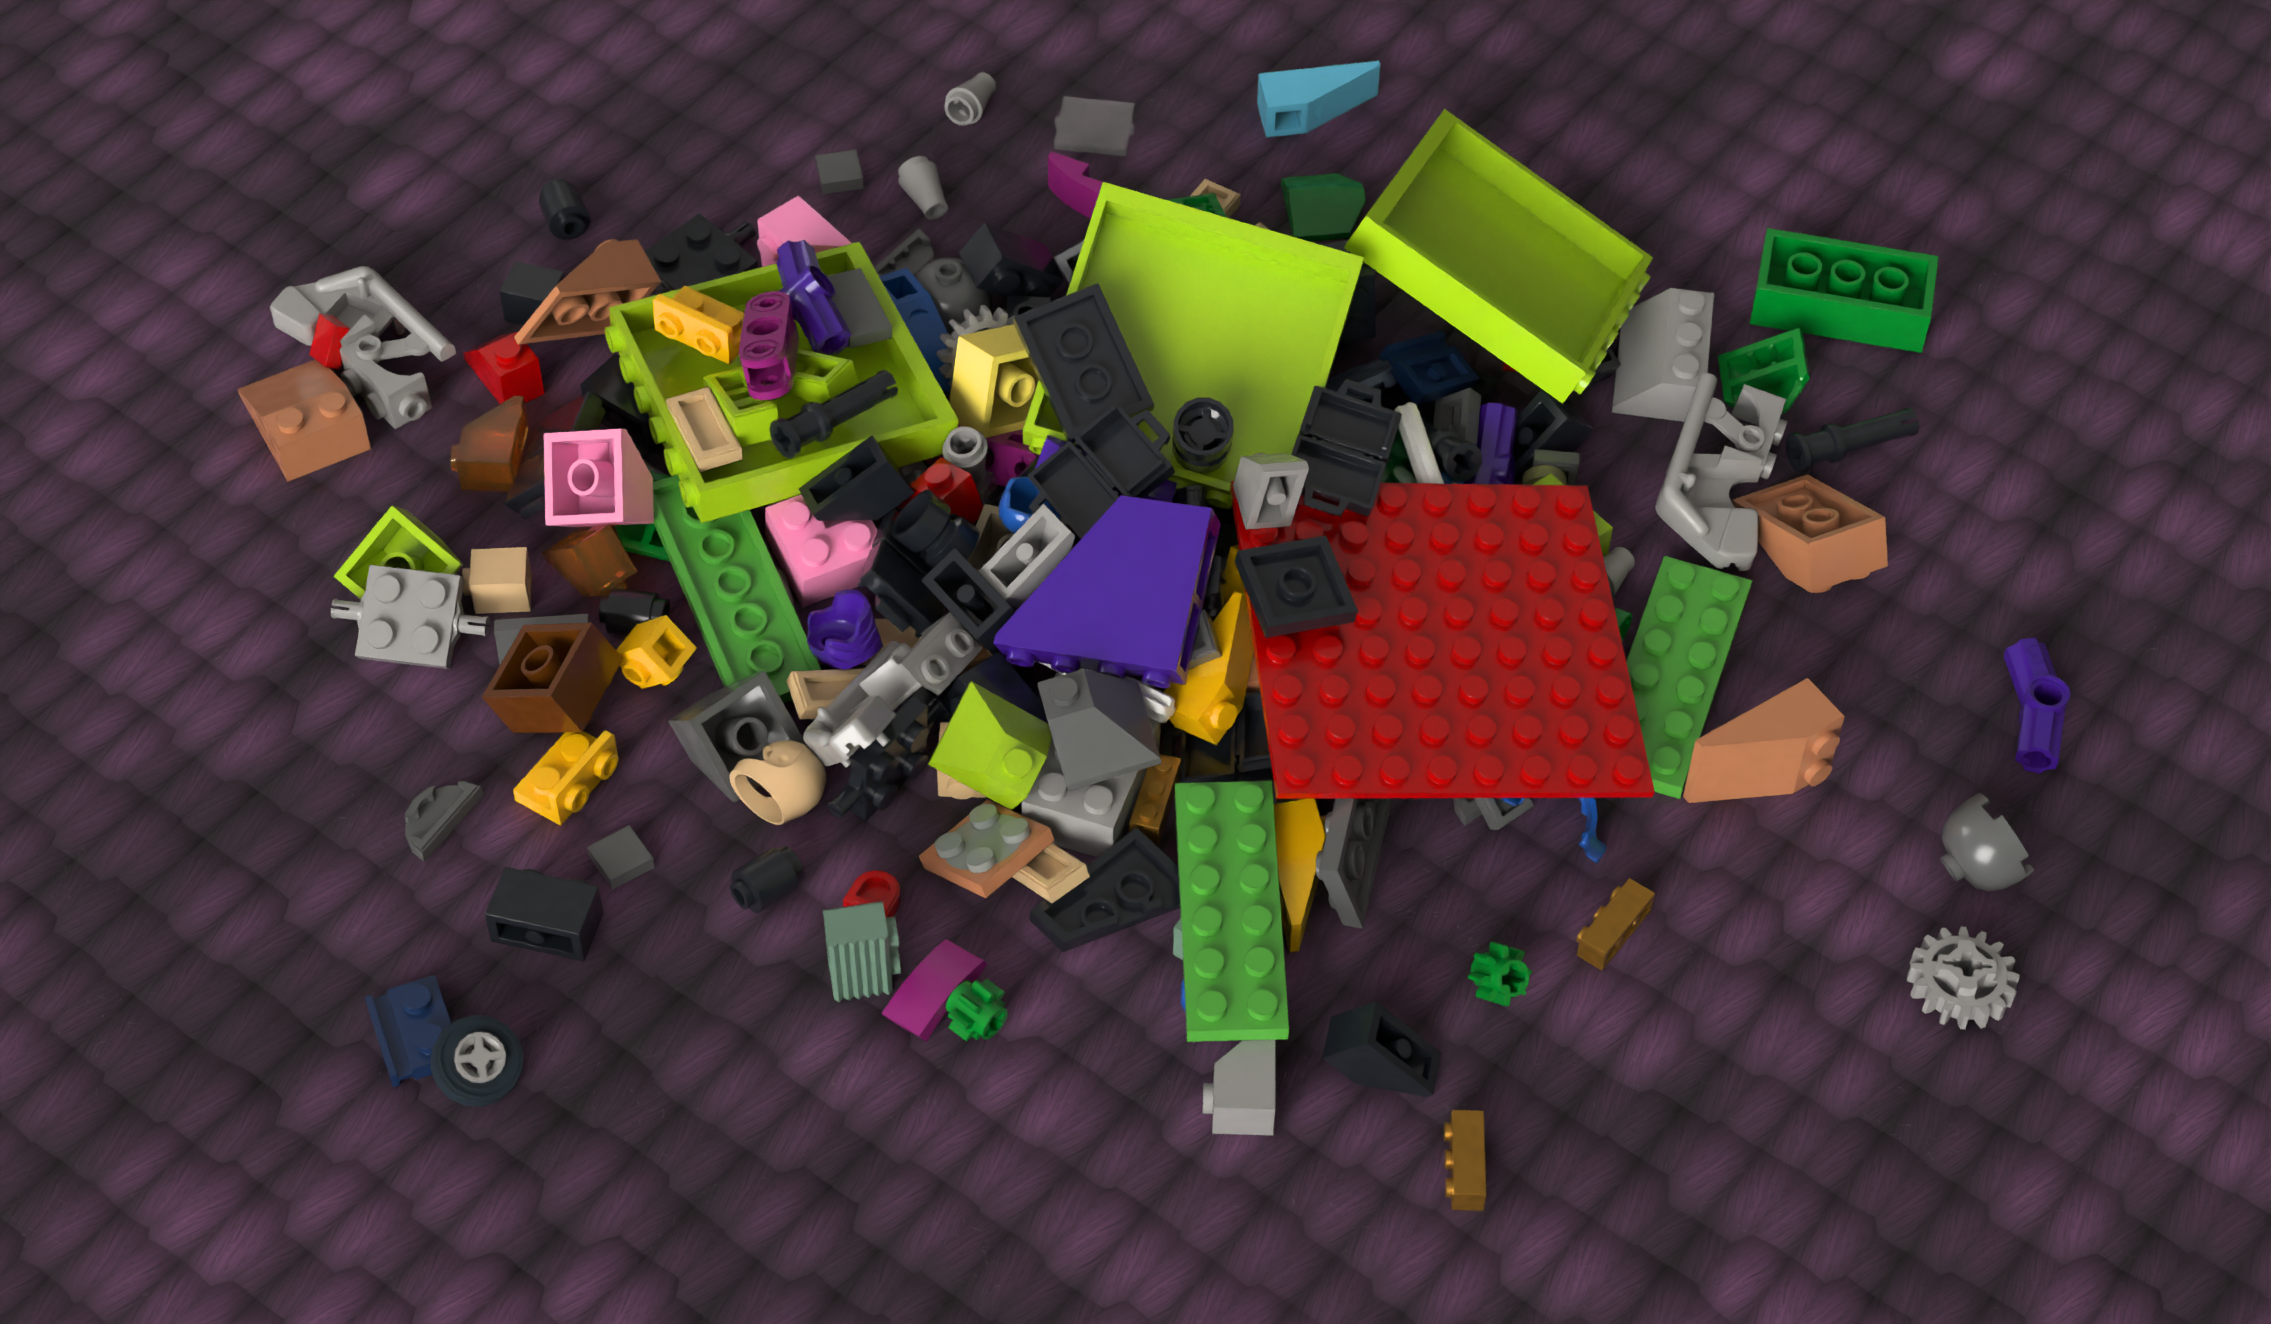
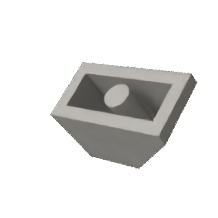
M1257 453L1251 456H1241L1233 487L1246 530L1291 526L1309 470L1306 460L1288 453Z
M1043 504L978 572L1005 601L1018 610L1072 550L1075 535Z
M1242 1040L1214 1063L1213 1083H1203V1114H1212V1134L1273 1135L1275 1119V1040Z

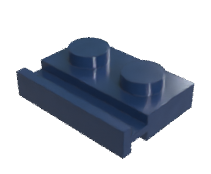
M1443 331L1387 345L1378 356L1382 362L1388 360L1393 368L1390 373L1401 386L1403 393L1416 405L1472 388L1480 379L1454 345L1450 347L1446 345L1443 341L1446 334Z
M435 975L387 989L386 995L373 998L372 995L365 996L367 1008L393 1087L399 1086V1081L413 1076L417 1080L433 1075L430 1068L432 1048L440 1033L451 1024Z

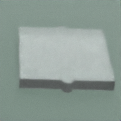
M1064 96L1060 117L1055 118L1057 132L1054 149L1126 156L1129 136L1134 134V125L1132 124L1134 103Z

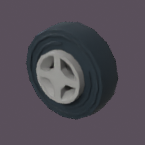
M471 1015L455 1020L440 1033L432 1048L430 1068L436 1085L447 1098L463 1106L483 1107L499 1102L515 1088L522 1074L523 1051L518 1037L507 1024L491 1016ZM467 1063H471L474 1067H476V1068H477V1073H476L475 1069H473L470 1065H466V1064H467Z

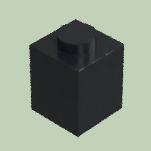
M515 261L499 291L504 320L524 325L554 287L565 278L564 272Z

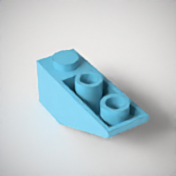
M1372 61L1260 73L1258 76L1257 105L1266 138L1308 133L1377 96L1380 62Z

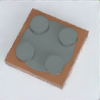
M987 799L981 805L975 807L968 816L946 834L940 836L934 844L919 855L924 869L987 898L1054 841L1050 827Z

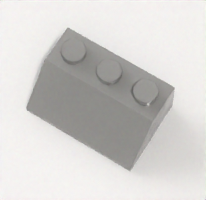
M1670 288L1630 309L1628 312L1629 316L1620 328L1617 359L1621 365L1616 370L1612 413L1685 421L1701 374L1708 371L1714 293Z

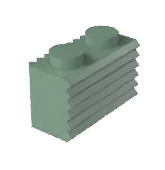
M883 901L823 910L828 965L834 1000L840 1002L845 998L850 1001L853 996L860 999L863 995L870 998L873 993L880 996L882 992L889 995L893 991L892 975L901 974L898 953L899 940L895 917L885 918Z

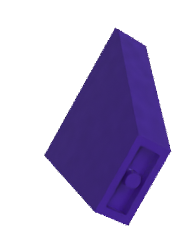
M1121 495L995 634L993 644L1006 657L1007 662L1021 667H1033L1034 662L1051 664L1052 669L1067 674L1079 669H1088L1122 679L1125 678V675L1142 678L1143 683L1158 688H1169L1171 683L1186 685L1221 525L1213 509L1208 507Z

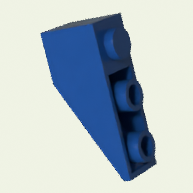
M907 268L879 276L945 396L951 394V387L948 384L951 378L945 379L939 370L946 363L936 356V351L947 349V345L939 337L941 334H948L930 294Z

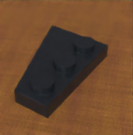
M1136 827L1086 866L1090 876L1088 879L1054 903L1044 899L1030 910L1029 920L1062 952L1179 909L1178 865Z

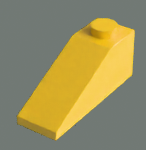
M1237 591L1232 594L1213 621L1222 656L1189 669L1186 685L1171 683L1170 687L1166 688L1163 692L1175 699L1174 706L1176 710L1174 715L1169 718L1176 728L1214 745H1217L1226 731L1232 727L1236 717L1243 708L1254 653L1247 600L1243 594Z
M1301 799L1273 804L1281 920L1289 953L1299 951L1319 881L1316 874V857L1319 851L1324 850L1326 841V815H1319L1315 799Z

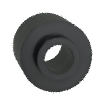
M554 179L543 186L540 192L539 206L551 233L556 238L562 240L574 239L584 234L589 228L591 218L578 188L564 179Z
M613 588L609 596L602 597L599 607V622L606 624V631L610 634L628 636L637 624L664 615L670 617L669 599L659 598V594L654 592Z
M789 847L770 848L732 872L733 883L730 885V891L734 900L741 908H749L755 913H760L796 890L798 882L805 878V871L800 859Z

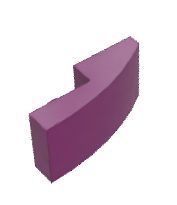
M1051 151L1048 155V187L1069 207L1091 219L1103 181L1089 177V164Z
M945 939L912 971L881 1014L927 1042L945 1014L946 1003L953 990L966 980L972 983L977 980L987 963Z

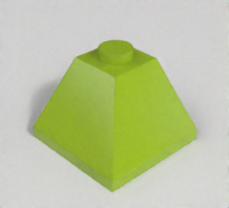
M391 506L333 577L361 599L366 591L370 565L455 575L463 566V563L440 537L408 510Z
M971 681L928 765L1000 805L1013 810L1027 798L1047 758L1052 734L1049 724Z

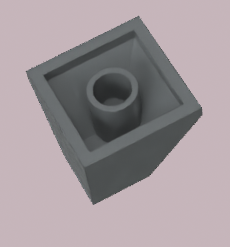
M1086 669L1037 682L1069 791L1162 763L1138 682Z
M759 671L704 696L668 720L690 760L732 802H736L740 798L731 785L729 775L740 760L749 758L764 760L763 747L776 741L792 740L805 744L802 735L765 671ZM747 776L749 783L754 789L760 786L758 782Z

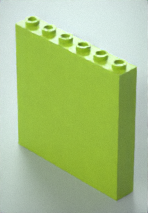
M1446 109L1443 110L1344 246L1350 253L1364 257V263L1562 404L1573 390L1581 394L1596 373L1594 371L1606 356L1607 349L1618 335L1617 331L1629 316L1628 312L1640 297L1639 293L1649 281L1651 276L1645 271L1653 259L1652 256Z
M1103 182L1067 295L1094 284H1099L1154 403V409L1150 412L1170 434L1168 444L1164 445L1160 452L1172 464L1175 473L1168 478V480L1177 483L1174 495H1176V491L1180 488L1201 485L1206 488V501L1209 505L1221 509H1231L1230 483L1235 480L1241 456H1251L1257 453L1292 454L1314 386L1326 388L1360 277L1364 257ZM1040 380L1038 381L1023 428V444L1029 445V449L1038 455L1041 454L1047 435L1067 442ZM1195 398H1211L1221 402L1229 410L1233 418L1234 432L1228 459L1218 470L1208 474H1200L1184 469L1176 461L1172 452L1175 416L1186 402ZM1145 421L1138 425L1152 443L1159 438Z
M860 242L816 253L820 270L826 276L861 268L892 326V338L854 348L847 346L839 354H831L830 356L852 360L859 383L876 375L881 370L888 371L894 377L896 384L887 387V389L898 387V393L895 397L889 398L838 425L833 429V433L827 440L823 442L815 440L802 447L801 452L793 458L783 456L771 439L741 447L742 460L699 472L667 407L666 399L705 388L703 377L741 367L740 356L738 355L730 364H727L712 356H706L699 350L678 340L670 339L656 331L654 326L653 299L657 295L609 307L611 326L605 327L608 347L612 353H619V364L623 378L626 383L633 382L635 386L634 396L641 414L648 413L652 438L655 444H663L667 469L671 476L678 475L683 502L687 508L693 506L701 523L801 495L799 488L872 435L899 467L943 455V444L949 433L958 428V418ZM776 263L688 287L745 313L746 304L750 299L761 293L779 291L783 285ZM680 289L662 293V295L672 299ZM794 320L799 335L798 349L814 352L801 326ZM789 392L779 398L772 399L778 409V418L784 419L799 413L801 407L808 403V401Z

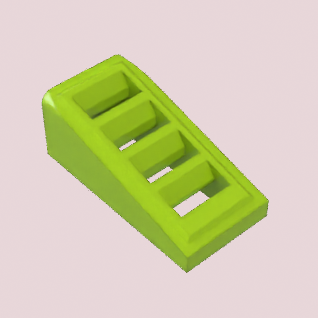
M798 349L794 384L789 393L808 402H818L821 404L859 384L852 360Z
M742 366L703 377L705 388L710 387L741 447L771 440L769 429L772 421L778 419L777 406L772 399L758 400L749 395Z

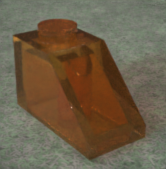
M513 396L463 427L459 445H453L451 450V469L458 472L462 490L510 491L521 466L529 427L524 396Z
M610 524L577 529L541 552L545 560L584 597L609 596L613 588L625 589L628 586L625 579L638 572Z

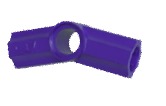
M788 240L777 249L779 259L776 263L783 285L779 292L789 295L793 319L801 326L814 352L825 355L839 354L849 345L848 341L852 334L832 299L836 295V290L829 278L820 270L814 248L805 240L799 242Z
M1501 403L1480 405L1477 447L1482 454V464L1475 476L1467 481H1463V484H1514L1515 459L1512 451L1516 423L1518 421L1516 408Z
M2036 638L2020 639L2013 646L2007 647L2004 653V660L2021 705L2018 714L2020 728L2015 761L2020 763L2024 770L2041 774L2043 771L2056 769L2064 715L2070 698V689L2063 680L2057 677L2046 645L2038 642Z

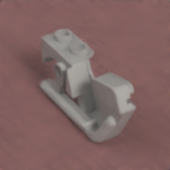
M360 266L321 278L315 283L288 286L283 289L270 305L274 326L308 346L312 345L319 313L333 315L350 328L348 333L340 340L342 347L339 350L345 370L341 373V379L353 396L360 394L365 399L368 409L376 419L379 420L383 417L394 429H397L409 421L420 418L425 412L432 409L426 380L421 372L411 376L397 375L386 371L376 363L381 360L410 355L422 356L430 351L443 362L456 354L455 347L374 269L368 266ZM390 324L395 328L398 335L405 332L404 327L411 332L404 339L381 342L379 339L380 335Z
M1703 373L1698 380L1674 454L1666 471V477L1658 495L1655 509L1664 522L1716 568L1723 569L1724 567H1729L1731 563H1735V567H1738L1739 571H1747L1751 568L1757 554L1758 513L1752 508H1735L1729 498V490L1738 483H1757L1759 477L1769 478L1777 454L1769 452L1771 444L1779 445L1787 425V421L1780 419L1786 399L1744 384L1732 414L1726 411L1725 404L1721 400L1712 397L1717 384L1716 376L1711 373ZM1734 417L1739 418V419H1742V420L1747 421V422H1750V423H1753V424H1755L1756 426H1753V425L1743 426V425H1742L1738 420H1736ZM1704 422L1713 424L1736 447L1734 449L1724 446L1721 454H1693Z
M949 612L921 633L923 635L922 638L912 648L905 642L900 644L896 641H891L827 708H818V716L804 731L803 741L818 756L824 766L841 762L845 768L851 764L850 756L860 746L863 749L868 747L875 739L882 746H885L890 740L882 731L896 716L894 710L921 686L939 695L983 649L956 617Z

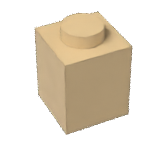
M527 547L471 549L470 568H463L462 577L465 579L463 586L464 596H472L475 614L530 612L532 572Z

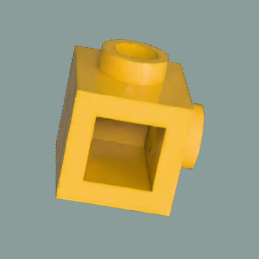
M667 615L637 624L616 651L623 658L619 665L622 668L623 675L633 684L638 685L641 689H645L658 684L666 686L673 682L684 669L683 665L697 647Z

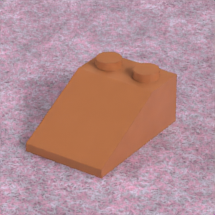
M610 239L601 243L589 257L554 287L514 337L517 344L605 334V327L611 326L609 307L649 297L661 280L638 239L625 241Z
M316 360L238 389L243 403L287 482L371 449L363 414L347 386L330 368L324 367Z
M1808 474L1732 500L1735 508H1752L1757 511L1758 542L1785 578L1810 593L1826 592L1833 585L1850 579L1866 578L1870 575V572L1888 566L1885 517Z
M1806 678L1695 740L1683 797L1688 803L1793 794L1807 785L1816 786L1823 782L1832 771L1831 765L1836 747L1840 742L1839 736L1845 716Z

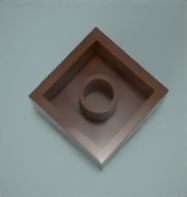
M592 622L523 625L482 698L513 733L583 732L585 726L590 722L592 714L605 690L611 684L613 676L623 658Z

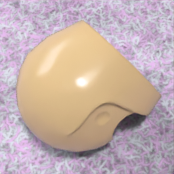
M792 740L776 741L763 747L764 760L750 758L740 760L729 775L731 785L741 801L756 815L775 825H782L804 816L816 807L823 796L826 784L825 767L818 756L807 745ZM747 776L763 786L770 793L771 797H765L757 792L749 783Z

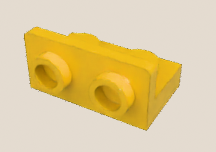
M685 285L672 299L662 294H658L653 299L654 326L656 331L670 339L678 340L693 347L706 356H712L727 364H730L739 355L744 312Z
M607 730L603 731L598 738L584 731L565 732L513 789L515 801L561 826L573 812L576 813L583 808L589 794L602 779H608L615 771L619 761L615 735Z

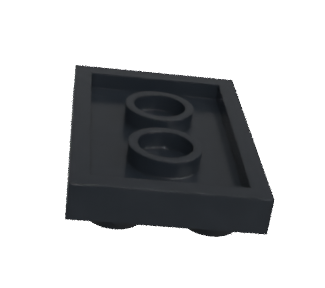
M1098 283L1014 317V326L1067 442L1075 443L1074 437L1115 403H1118L1130 418L1147 409L1153 411L1154 403Z

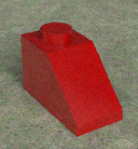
M518 332L500 335L463 353L465 361L506 412L545 394L539 358L527 344H517L514 337Z
M942 457L910 484L915 493L898 506L902 510L917 494L924 490H931L950 506V515L956 513L972 524L979 519L984 507L972 475Z

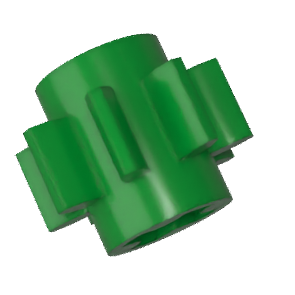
M1491 942L1489 952L1475 953L1473 955L1475 959L1471 965V973L1468 974V979L1473 980L1475 985L1479 987L1475 996L1507 1007L1510 1005L1511 997L1520 994L1525 995V989L1528 986L1530 974H1532V970L1528 969L1526 964L1521 961L1525 952L1513 947H1507L1504 944Z
M987 978L982 983L978 980H975L973 983L969 980L962 982L953 990L946 1003V1011L949 1012L948 1017L953 1020L948 1028L966 1042L971 1037L976 1040L980 1037L984 1040L990 1039L1001 1029L1008 1015V1010L1004 1007L1006 1003L1001 1000L1005 992Z

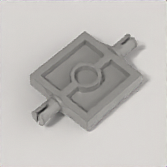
M370 565L366 591L361 598V602L334 599L332 606L337 609L331 608V617L334 619L357 620L359 634L355 652L356 657L400 664L450 669L453 649L460 634L488 636L489 629L485 626L490 627L489 617L464 615L461 598L465 579L460 575Z

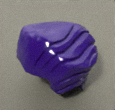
M858 590L838 591L835 593L831 607L812 611L808 615L807 644L814 657L828 667L843 670L850 669L865 662L883 647L869 601Z

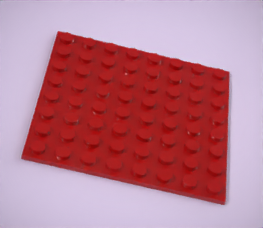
M1231 481L1230 493L1239 550L1327 536L1358 609L1356 619L1352 623L1265 638L1245 589L1276 799L1653 797L1655 790L1588 486L1380 483L1369 516L1345 509L1343 515L1338 517L1305 506L1303 504L1304 496L1300 495L1291 526L1246 530L1233 487L1234 481Z

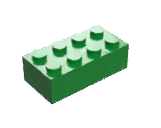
M1767 228L1759 264L1750 324L1787 331L1800 328L1805 334L1922 353L1931 320L1939 256Z

